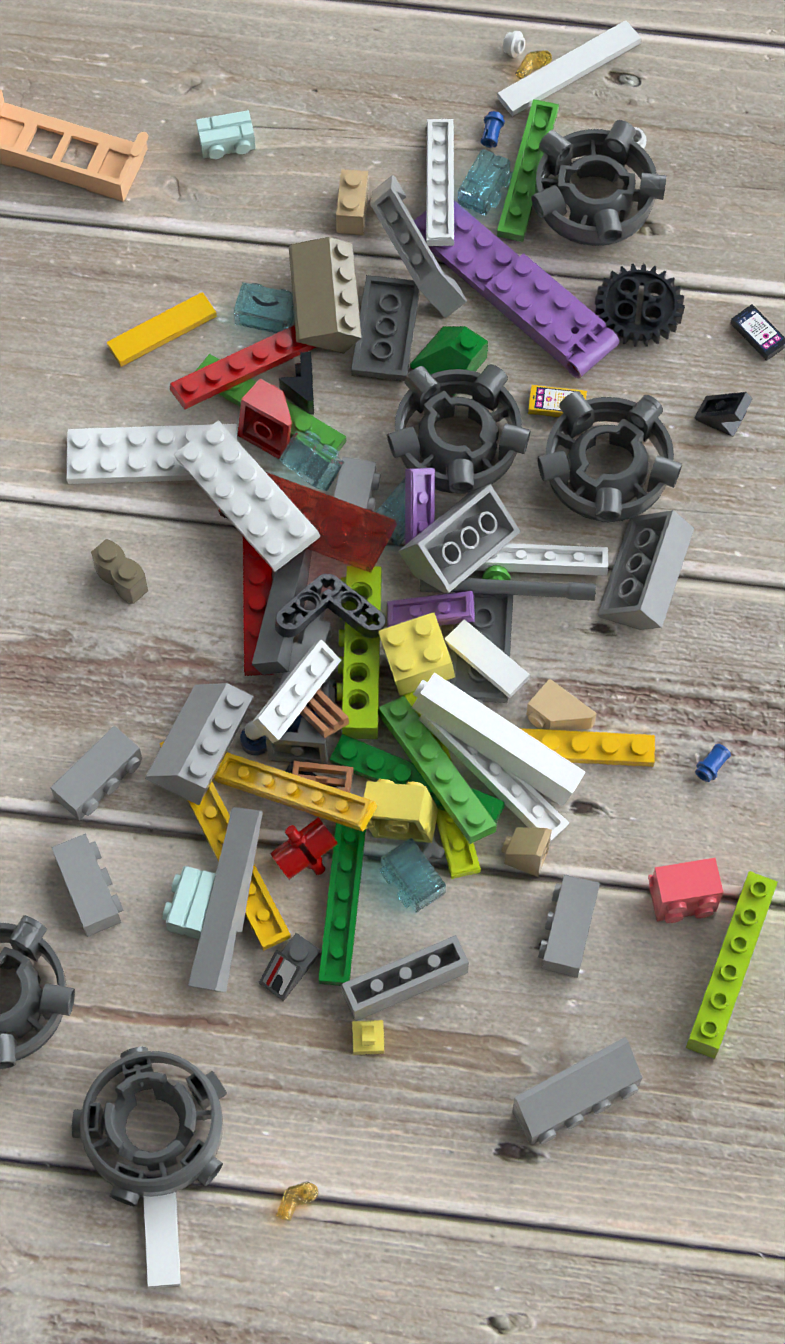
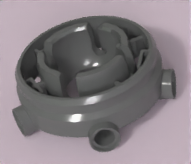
M615 121L610 131L587 129L573 132L564 137L555 130H551L542 138L539 144V150L544 154L537 168L536 194L531 196V201L537 215L540 218H544L546 223L560 236L583 245H610L627 239L643 226L649 217L655 199H664L667 175L657 174L649 154L637 142L632 140L636 130L626 121ZM584 156V157L579 158V159H577V160H575V161H573V162L571 163V161H572L573 158H577V157ZM625 165L631 168L640 178V189H635V173H628L624 167ZM577 172V176L580 179L585 177H601L613 183L620 178L624 185L622 189H617L615 193L607 198L592 199L581 194L575 187V184L570 183V176ZM551 174H552L554 177H556V176L558 175V180H557V179H553V178L548 179V177H549ZM633 201L638 202L637 211L639 212L626 220L631 212ZM566 204L570 208L569 219L564 217V215L567 213Z
M489 364L482 373L454 369L430 374L423 366H420L411 371L405 379L404 383L409 390L398 406L395 417V431L387 434V440L393 457H401L407 469L435 468V490L465 494L499 480L508 471L517 453L525 454L531 429L522 427L518 405L513 396L504 387L508 376L498 366ZM449 394L471 395L472 399L465 397H450ZM455 406L468 407V418L477 422L482 427L479 439L483 446L474 452L466 445H450L441 440L436 434L434 424L443 418L454 417ZM416 410L419 413L424 411V416L419 423L418 436L413 426L406 428L410 417ZM505 418L507 423L504 425L500 439L499 462L492 466L491 461L497 452L496 441L499 435L496 422Z
M576 391L567 395L560 402L559 408L563 414L558 418L550 431L546 445V455L538 456L537 462L542 480H549L556 496L570 510L591 520L607 523L623 521L636 517L648 510L659 499L666 486L675 487L682 463L673 461L674 451L671 437L664 424L658 418L663 412V407L654 397L644 395L637 403L617 397H599L585 400L582 394ZM608 421L619 423L617 426L600 425L593 427L594 422ZM609 433V444L621 446L632 454L633 462L626 470L620 473H603L595 480L585 473L589 466L586 450L596 446L597 436ZM581 434L576 440L573 439L575 436ZM649 439L659 455H657L653 464L647 492H645L643 487L647 481L649 463L647 451L642 442H646ZM559 445L569 449L568 457H566L564 451L556 452ZM568 481L576 493L568 489ZM634 497H637V500H635V501H633V502H629V501H631Z
M23 915L18 925L0 923V943H10L13 948H3L0 953V968H14L19 976L22 987L20 998L15 1006L9 1011L0 1014V1069L15 1066L16 1061L33 1054L45 1045L57 1030L63 1015H71L74 1005L75 988L67 987L65 973L60 960L52 947L42 938L47 928L37 920ZM40 956H42L54 970L58 985L46 983L42 990L39 986L40 976L32 966L30 959L37 962ZM41 1014H43L45 1020H48L44 1027L38 1022ZM33 1028L39 1032L20 1046H18L13 1035L4 1034L15 1032L18 1038H22Z
M143 1046L121 1053L120 1059L110 1064L94 1080L86 1094L82 1110L74 1109L72 1137L82 1138L85 1152L91 1164L102 1178L113 1185L110 1197L121 1203L136 1206L140 1196L153 1197L171 1194L189 1186L196 1180L207 1186L217 1176L223 1166V1163L215 1157L223 1135V1114L219 1099L227 1095L222 1083L213 1071L205 1075L186 1059L171 1053L148 1051V1048ZM152 1063L173 1065L190 1073L191 1076L186 1078L188 1088L203 1110L196 1111L193 1099L182 1083L177 1082L175 1086L171 1085L167 1081L166 1074L153 1071ZM123 1072L125 1080L115 1088L117 1100L114 1105L106 1102L103 1111L100 1103H94L98 1094L111 1079ZM153 1089L156 1100L169 1104L179 1117V1130L176 1138L167 1145V1148L152 1153L138 1149L132 1144L126 1134L128 1116L137 1106L135 1094ZM211 1105V1110H204ZM211 1119V1126L205 1143L198 1139L180 1161L182 1169L167 1175L166 1168L178 1164L176 1157L183 1153L195 1133L197 1121ZM103 1131H105L107 1137L102 1139ZM91 1138L99 1139V1141L92 1143ZM111 1145L118 1155L136 1165L147 1166L149 1172L160 1170L162 1177L147 1179L144 1171L119 1162L116 1163L113 1169L101 1159L97 1151Z

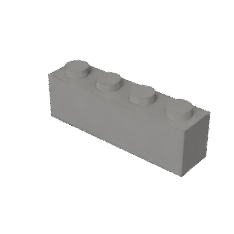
M455 935L343 983L342 993L354 1021H358L467 974L469 961Z

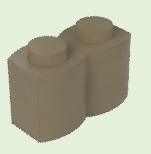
M105 539L91 551L98 576L106 583L114 585L117 594L123 600L134 604L148 592L146 577L142 567L134 560L126 558L118 544Z

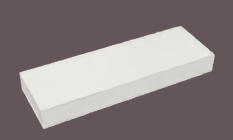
M465 619L444 639L448 647L509 698L530 678L528 672Z
M176 1192L162 1196H144L148 1288L181 1286Z

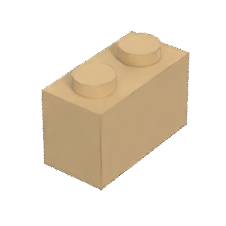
M341 169L336 211L337 233L364 235L368 199V171Z

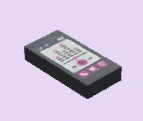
M753 304L731 318L730 324L766 361L785 348V337Z

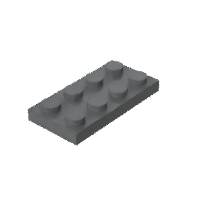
M366 275L360 312L361 339L355 343L351 368L352 376L405 381L408 376L420 290L414 280Z
M473 593L475 622L468 623L510 657L513 595ZM458 623V624H453V630H454L460 623ZM452 650L451 661L455 673V678L450 679L452 685L472 698L483 700V702H508V697Z

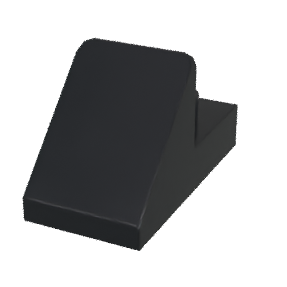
M300 352L301 363H295L296 377L279 378V388L284 392L285 397L312 415L314 414L311 352Z
M747 392L705 396L694 418L702 424L727 435L734 436L753 398Z

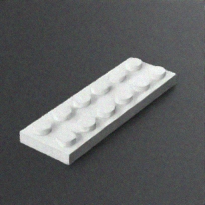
M219 420L174 453L176 460L274 572L321 537L318 530Z
M213 424L68 429L67 482L68 484L194 480L176 460L174 453ZM223 424L237 440V424Z

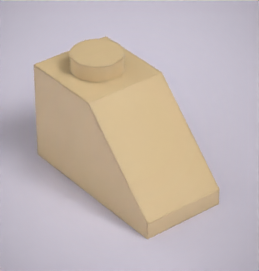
M550 678L529 701L526 713L529 721L537 728L541 729L543 727L546 730L566 731L591 729L595 724L597 714Z
M516 827L513 837L507 835L501 852L505 853L504 864L538 877L549 851L552 830L548 828Z

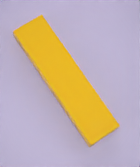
M201 292L107 341V347L122 367L216 318L217 313L204 293Z

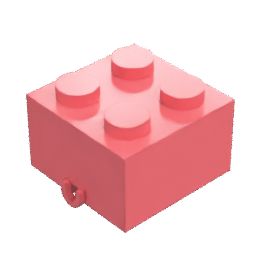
M716 858L655 867L653 875H648L649 889L657 921L665 920L666 923H676L683 920V917L695 915L696 918H706L713 915V912H717L724 892Z

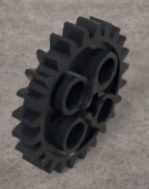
M633 263L631 264L630 271H627L623 266L620 267L619 275L611 271L610 279L603 278L602 286H598L597 296L595 297V314L599 315V318L606 323L607 328L613 330L618 337H623V344H626L629 339L633 340L634 347L638 345L639 341H643L645 347H648L650 339L659 344L660 335L668 339L670 331L676 332L677 325L681 324L682 314H684L685 305H683L684 295H680L681 286H674V277L665 279L667 271L657 274L656 266L648 271L644 263L641 269L637 270ZM643 285L644 293L640 325H636L635 318L639 286ZM620 314H627V315H629V316H628V317H624V316H621Z

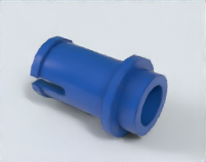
M491 111L484 117L485 128L481 138V144L488 148L497 146L500 129L505 124L501 113Z
M715 744L703 762L699 761L697 763L696 775L705 782L715 780L718 776V770L730 758V751L721 744Z

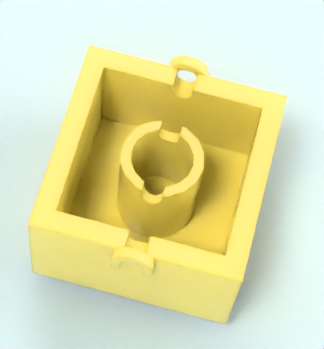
M434 612L378 631L400 696L415 691L422 680L428 682L434 673L445 680L455 678L453 664Z
M379 779L377 782L367 781L364 798L373 800L377 808L365 829L369 828L374 838L432 843L438 808L426 786L418 782L395 784L387 779Z

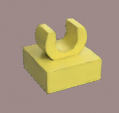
M383 1020L352 1021L353 1055L384 1054Z

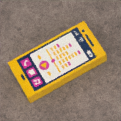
M531 385L528 414L560 417L563 412L559 408V404L567 395L578 391L586 400L587 391Z

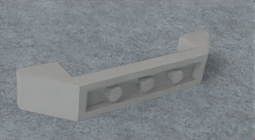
M391 175L372 191L370 205L418 289L447 318L465 304L467 300L456 281L446 276L402 202L407 196L396 177Z

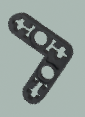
M322 574L279 610L274 626L279 635L287 638L294 637L328 608L362 636L372 639L379 637L378 631L384 629L386 619L380 610L338 577L332 574ZM322 586H323L324 588H328L329 586L332 587V590H331V589H326V590L322 593V596H321V597L319 596V595L321 594V591H322ZM311 601L315 604L316 608L305 610L301 607L300 603ZM350 601L355 603L357 609L349 611L344 609L341 604ZM294 614L297 615L294 619V624H283V621L289 622L294 618ZM373 621L377 623L376 625L371 624L370 626L366 624V622L372 623Z

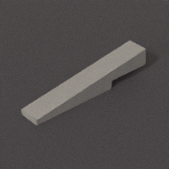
M232 807L188 986L220 992L227 991L236 933L242 932L263 811Z

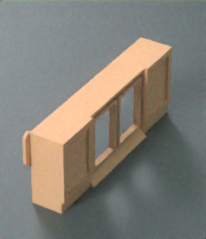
M0 90V164L24 169L124 202L148 150V134L146 132H140L135 142L5 103L2 90ZM38 128L63 135L52 159L27 152ZM72 138L97 146L87 169L61 162Z

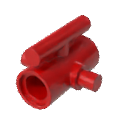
M318 817L300 831L294 825L287 827L285 834L289 839L270 853L286 877L290 880L306 867L312 869L316 875L323 874L326 867L322 863L321 856L338 844Z

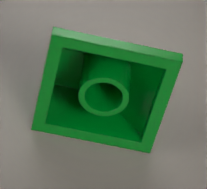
M443 326L410 363V368L414 370L417 367L423 366L430 374L454 369L476 372L487 359L488 341L466 326Z

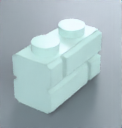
M249 110L196 120L203 158L219 159L225 154H246L250 150L256 149Z
M183 866L181 875H175L171 889L172 892H175L172 903H166L162 917L166 921L168 931L200 939L215 873Z

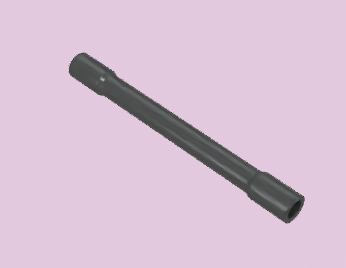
M466 578L451 592L472 591L473 593L557 597L569 600L595 601L596 583H550ZM420 579V592L443 593Z

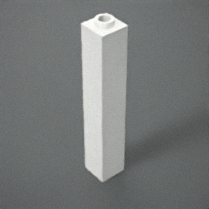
M436 673L432 675L428 682L422 680L413 695L418 697L412 706L414 710L562 807L573 794L585 774V771Z

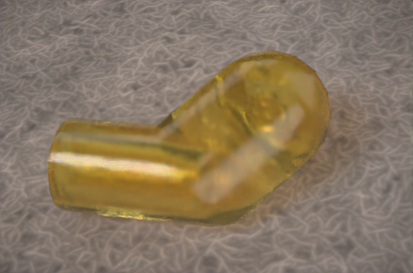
M548 50L528 53L515 72L516 76L519 79H523L532 70L548 65L552 61L551 53Z
M307 1181L287 1188L276 1216L283 1220L291 1221L296 1206L314 1201L318 1197L319 1190L317 1186Z

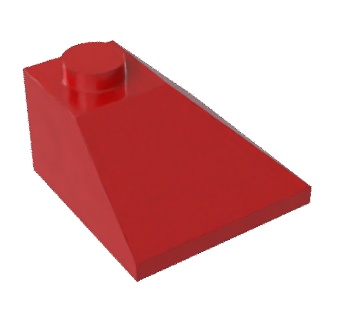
M259 379L241 399L237 436L285 462L288 457L292 427L284 392L275 385Z

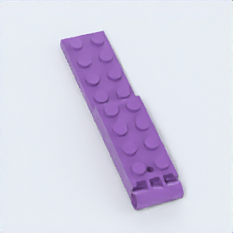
M454 201V246H428L431 252L564 366L572 376L578 379L581 378L619 345L618 336L613 330L606 327V323L528 256L524 253L519 256ZM425 211L414 222L426 241Z

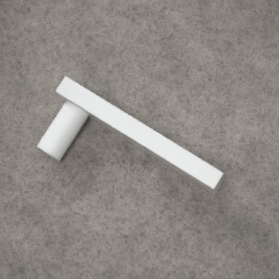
M322 640L313 644L256 718L246 724L245 734L248 738L254 740L265 735L272 743L278 741L336 668L341 659Z

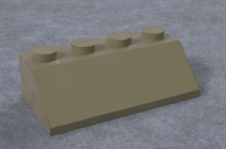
M332 237L291 244L289 246L296 341L344 354L361 339L353 244Z

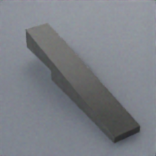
M309 521L316 528V523ZM313 543L275 572L252 665L262 675L289 672L294 637H283L276 632L274 627L276 615L280 609L307 587ZM305 601L300 603L302 608H304ZM294 614V618L289 622L283 621V624H294V619L297 615Z

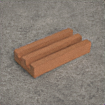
M318 689L308 704L330 727L328 728L306 706L300 712L324 738L349 724L348 716L320 689Z
M294 761L292 774L325 785L345 787L337 789L351 793L353 767ZM299 771L344 775L346 779L301 775L298 773Z

